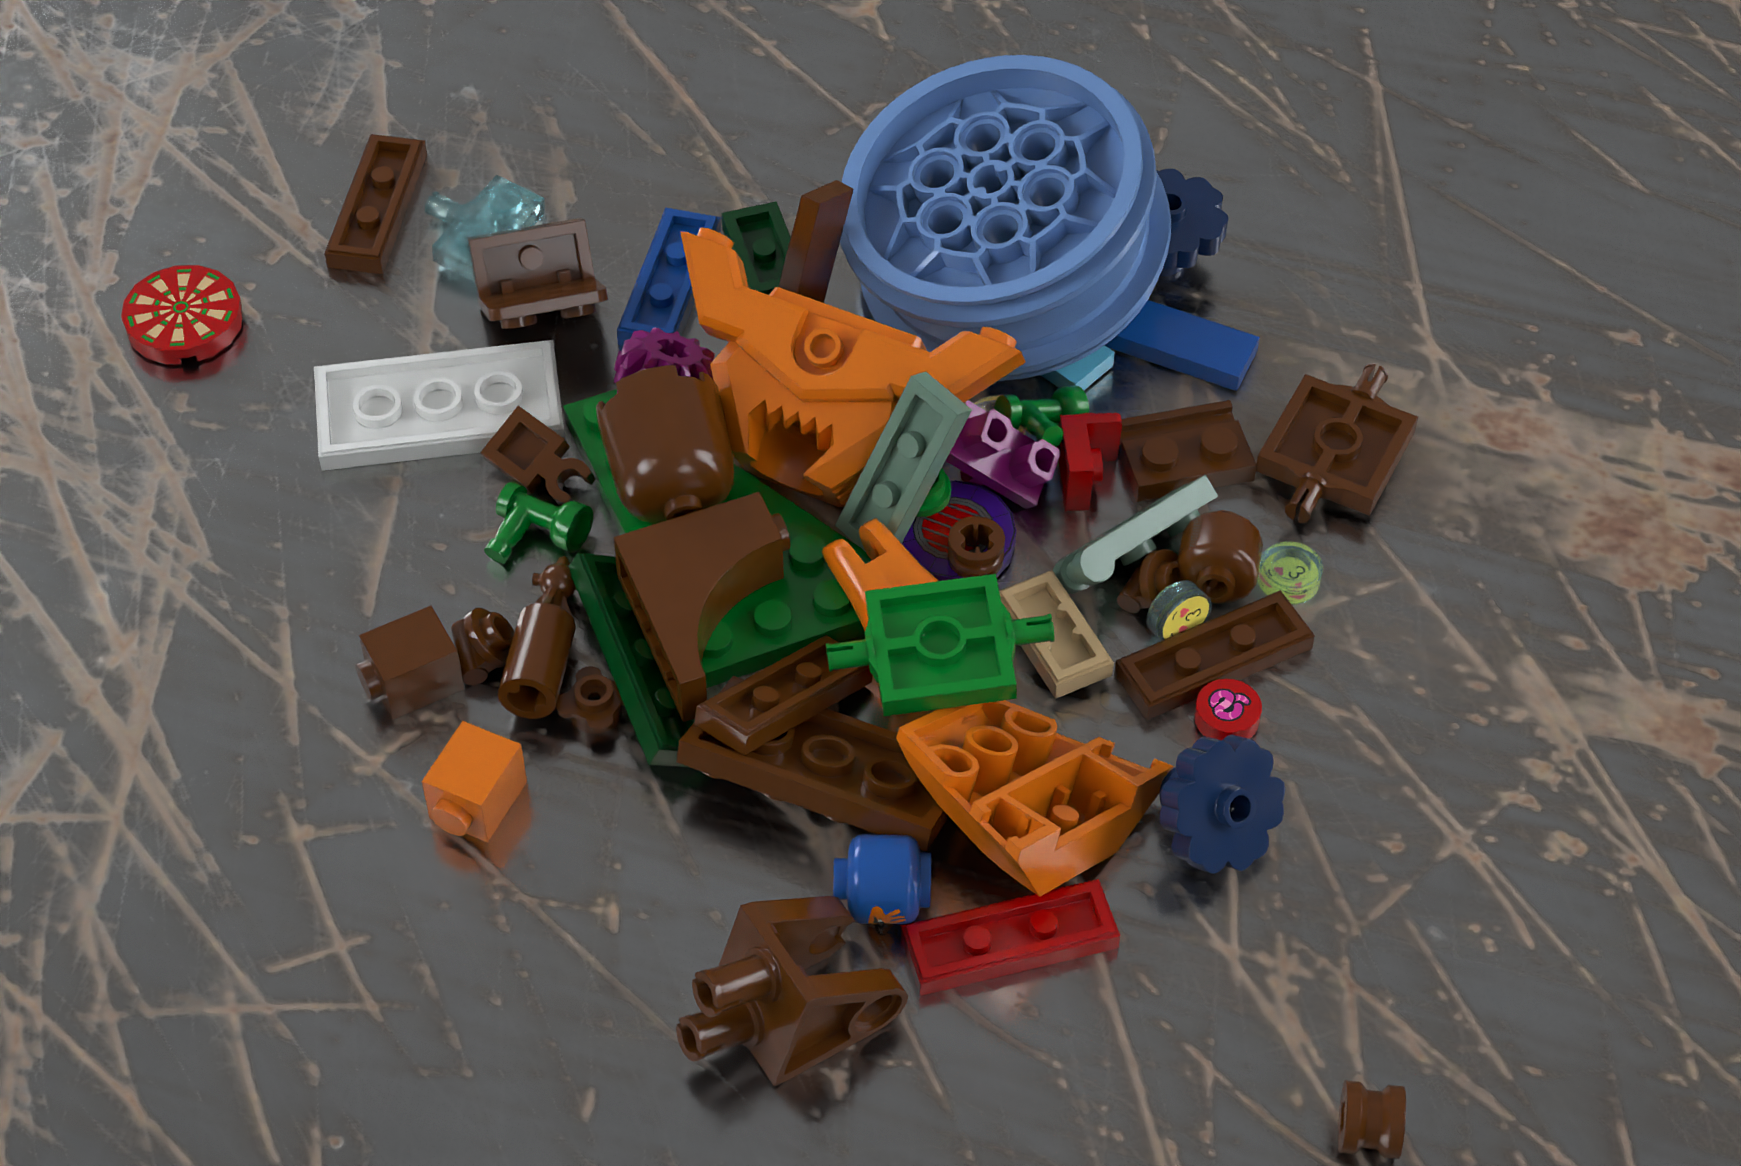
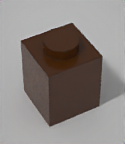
M432 605L359 635L365 661L356 664L358 677L366 695L371 701L381 697L392 720L465 690L458 651Z

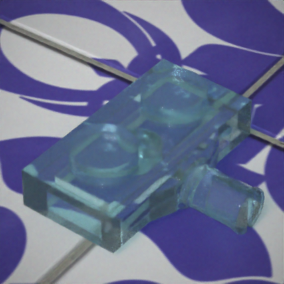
M496 175L474 200L464 205L441 195L437 191L433 192L425 204V213L450 224L449 228L432 245L433 261L475 282L467 237L534 226L545 214V198L499 175Z

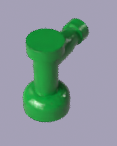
M1063 386L1055 390L1050 399L1019 400L1016 395H1000L995 401L994 410L1011 419V424L1016 430L1021 426L1029 434L1036 437L1037 440L1044 439L1057 447L1062 442L1064 435L1063 430L1059 427L1060 415L1089 413V403L1086 393L1081 387Z
M513 481L508 482L501 490L496 503L497 515L505 519L501 523L495 538H492L484 548V552L495 562L505 564L512 554L511 549L522 539L533 523L550 530V537L555 546L574 553L581 548L590 533L593 523V510L590 506L578 501H568L557 507L527 494L525 486Z

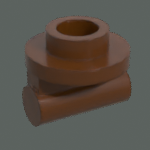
M1169 549L1154 550L1145 555L1117 598L1118 605L1129 613H1137L1141 608H1150L1157 613L1172 612L1183 602L1188 590L1186 583L1182 582L1177 576V570L1179 569L1178 555Z
M475 608L467 613L464 619L452 624V637L458 651L462 678L465 684H480L487 679L490 671L496 667H505L514 635V630L505 617L497 612Z

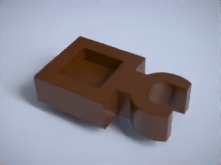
M519 405L480 452L488 463L514 482L525 486L530 494L534 493L542 481L546 482L549 494L559 506L568 501H573L562 490L563 484L568 478L578 476L590 485L596 480L589 467L583 461L576 458L561 459L570 448L567 441Z

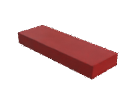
M1099 879L1053 889L1041 897L1037 894H1032L901 925V940L919 996L1118 949L1120 943V933Z

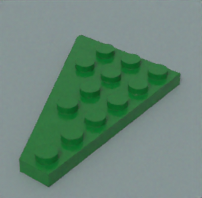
M617 389L563 405L565 423L585 464L595 476L596 480L594 483L619 534L622 535L652 524L639 520L622 504L616 491L600 435L596 406L600 401L606 404L617 394ZM734 464V485L724 502L760 492L770 514L779 513L782 516L790 538V549L783 551L784 578L769 583L743 598L728 611L712 632L701 663L706 676V688L727 682L732 676L741 677L765 669L825 635L840 643L865 634L853 605L822 555V550L829 543L837 539H844L852 546L865 564L871 561L867 553L858 545L736 464Z

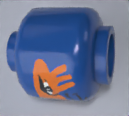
M857 835L849 844L848 858H834L833 896L838 897L840 900H847L848 912L855 920V923L888 925L912 923L919 915L920 908H930L931 853H921L917 840L909 835Z

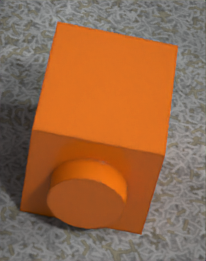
M462 721L422 780L429 819H432L436 825L450 834L462 836L466 833L488 843L527 783L522 746L520 743Z

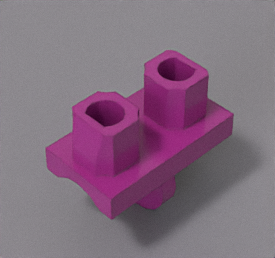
M969 400L964 402L972 411L946 462L960 470V476L964 482L978 485L985 484L1025 509L1036 506L1043 484L1053 478L1060 457L1059 449L1044 439L1034 441L1016 430L1011 424V419L994 409L985 411Z

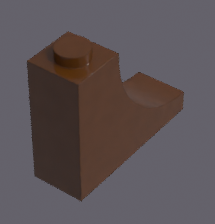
M760 492L613 537L618 579L683 723L695 719L697 705L707 700L706 676L701 663L706 645L718 623L743 598L769 583L784 578L783 551L790 549L788 530L779 513L770 514Z

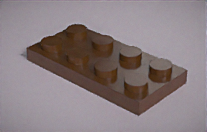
M732 676L719 693L744 679ZM830 709L821 711L745 756L695 726L694 723L679 740L677 763L702 771L709 777L724 779L761 792L770 799L786 801L825 815L834 822L847 823L878 835L912 836L917 840L920 850L926 852L949 818L907 762L896 739L898 733Z

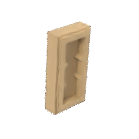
M1053 570L999 590L1001 602L1009 611L1012 620L1051 614L1055 642L1021 645V647L1055 699L1112 676L1113 660Z

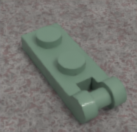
M1206 475L1174 489L1061 558L1055 564L1053 572L1068 594H1075L1087 589L1089 586L1104 582L1113 574L1115 569L1114 560L1119 558L1123 566H1126L1157 548L1152 540L1153 536L1165 529L1170 537L1183 532L1193 518L1201 515L1198 509L1218 497Z

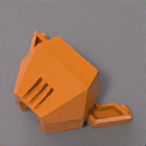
M700 228L697 235L689 232H680L699 324L708 335L728 342L710 366L713 380L718 386L731 451L735 459L745 470L759 478L831 505L844 507L911 376L927 372L964 403L1026 363L1022 352L1015 348L1017 341L1012 336L991 327H982L979 334L962 331L933 351L928 352L922 339L918 336L780 287H775L769 295L750 289L744 263L736 251L732 249L734 242L730 238L709 228Z

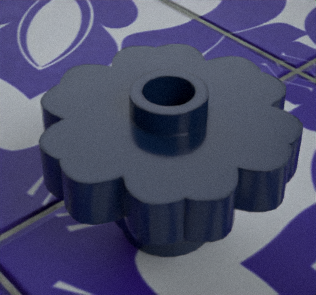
M1170 168L1160 171L1156 170L1163 183L1171 214L1170 245L1160 276H1171L1177 274L1183 268L1193 267L1197 262L1198 255H1215L1219 251L1220 243L1226 237L1229 218L1221 210L1223 195L1219 190L1213 188L1203 177H1193L1185 180L1180 171Z
M1231 734L1223 740L1203 736L1192 747L1185 749L1178 755L1176 767L1170 770L1164 777L1159 793L1162 806L1160 824L1164 829L1175 832L1172 840V852L1176 857L1186 860L1193 868L1215 874L1224 867L1238 871L1246 870L1254 860L1265 855L1269 847L1267 830L1278 826L1284 817V805L1282 802L1285 796V784L1281 779L1271 776L1274 759L1270 751L1260 748L1252 739Z

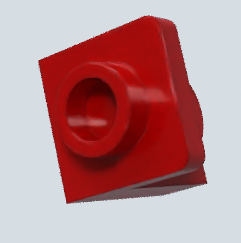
M1116 412L1060 415L1059 427L1063 430L1064 435L1062 442L1057 446L1060 451L1057 469L1065 512L1089 510L1092 486L1102 484L1103 462L1117 460L1122 420L1121 415Z

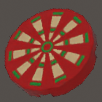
M175 265L153 272L134 285L124 299L121 314L131 347L145 358L164 364H182L180 358H189L195 355L197 361L213 357L231 344L241 329L243 316L240 296L234 283L220 271L200 265Z

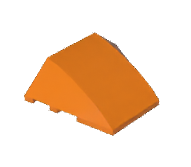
M1006 700L937 709L899 727L896 739L907 762L937 804L987 857L1039 897L1117 853L1160 793L1164 777L1174 768L1173 765L1154 758L1151 767L1148 769L1112 754L1115 743L1101 737H1097L1084 744L1056 733L1057 723L1055 719Z

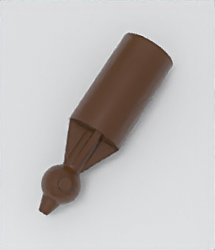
M565 556L560 557L556 563L547 566L541 574L533 573L532 586H540L543 595L534 604L523 608L518 617L498 689V699L507 711L519 717L528 719L543 718L551 714L556 707L576 630V624L566 599L571 597L577 589L571 577L569 559Z

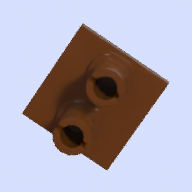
M819 896L754 901L740 905L719 966L695 973L696 979L692 980V989L695 1001L701 1012L679 1018L680 1023L676 1026L677 1039L685 1056L693 1062L724 1049L742 1044L749 1048L773 1086H776L881 1030L901 1013L907 1004L908 994L891 970L885 968L808 976L805 971L807 968L830 957L846 944L841 935L847 926L855 921L838 897Z

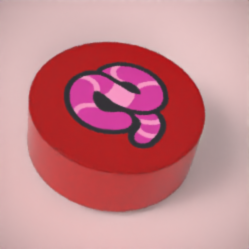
M1235 679L1212 681L1205 685L1197 696L1194 713L1195 724L1200 733L1206 737L1223 740L1226 736L1232 734L1250 739L1259 727L1262 713L1261 699L1251 686Z

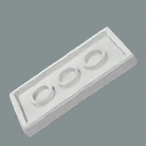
M553 340L314 366L318 456L322 471L480 453L518 405L565 439Z

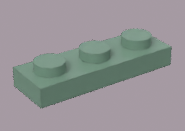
M927 372L911 376L835 526L865 551L859 536V528L867 521L877 518L902 543L972 409Z

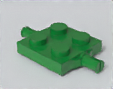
M996 574L865 591L868 615L865 639L834 644L826 643L829 672L869 665L870 672L879 685L884 717L1017 699V683L1013 667L1015 646L1048 641L1055 642L1051 614L1012 620L1009 611L1001 602Z

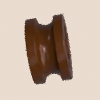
M980 516L966 517L956 522L950 529L947 559L951 569L957 575L967 578L998 573L1004 561L1005 535L1003 529L995 521ZM977 543L987 546V551L981 553ZM972 544L973 548L976 549L975 553L965 550V546Z

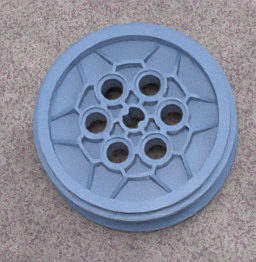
M1032 55L988 57L948 68L926 78L898 96L869 124L851 152L842 178V183L854 190L845 224L843 225L840 243L850 268L860 281L864 299L874 320L918 336L922 339L928 352L933 351L962 331L979 334L982 327L1000 330L1017 341L1015 348L1022 352L1026 363L998 381L1043 375L1073 364L1103 347L1126 328L1145 305L1158 281L1168 255L1171 239L1170 207L1163 183L1156 171L1153 145L1143 120L1131 103L1107 82L1088 70L1058 59Z

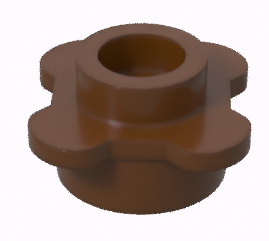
M588 666L581 668L575 675L576 682L567 693L558 696L556 703L557 713L563 718H571L575 727L585 733H605L619 723L624 703L615 681L603 676L601 670L597 667ZM591 697H600V698H601V699L595 700V701L589 700Z

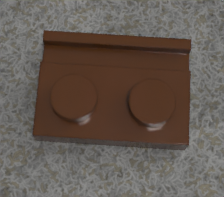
M1230 400L1121 419L1120 459L1137 502L1161 498L1174 489L1204 475L1207 476L1213 488L1255 480L1257 464L1239 420L1234 419L1232 414L1233 406Z

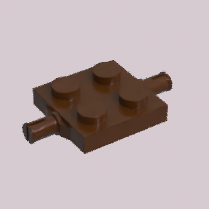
M1367 364L1354 387L1334 385L1305 374L1259 452L1256 472L1297 488L1290 502L1285 507V513L1293 521L1298 512L1299 523L1309 521L1313 509L1321 498L1328 499L1369 516L1412 439L1418 421V416L1394 408L1377 396L1388 379V373L1382 366H1379L1374 375L1376 364Z

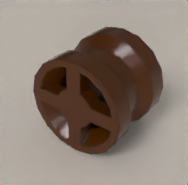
M1344 1080L1338 1118L1339 1152L1356 1154L1362 1148L1377 1149L1384 1158L1399 1159L1402 1153L1406 1124L1405 1087L1387 1085L1383 1090L1375 1091L1367 1090L1359 1081Z

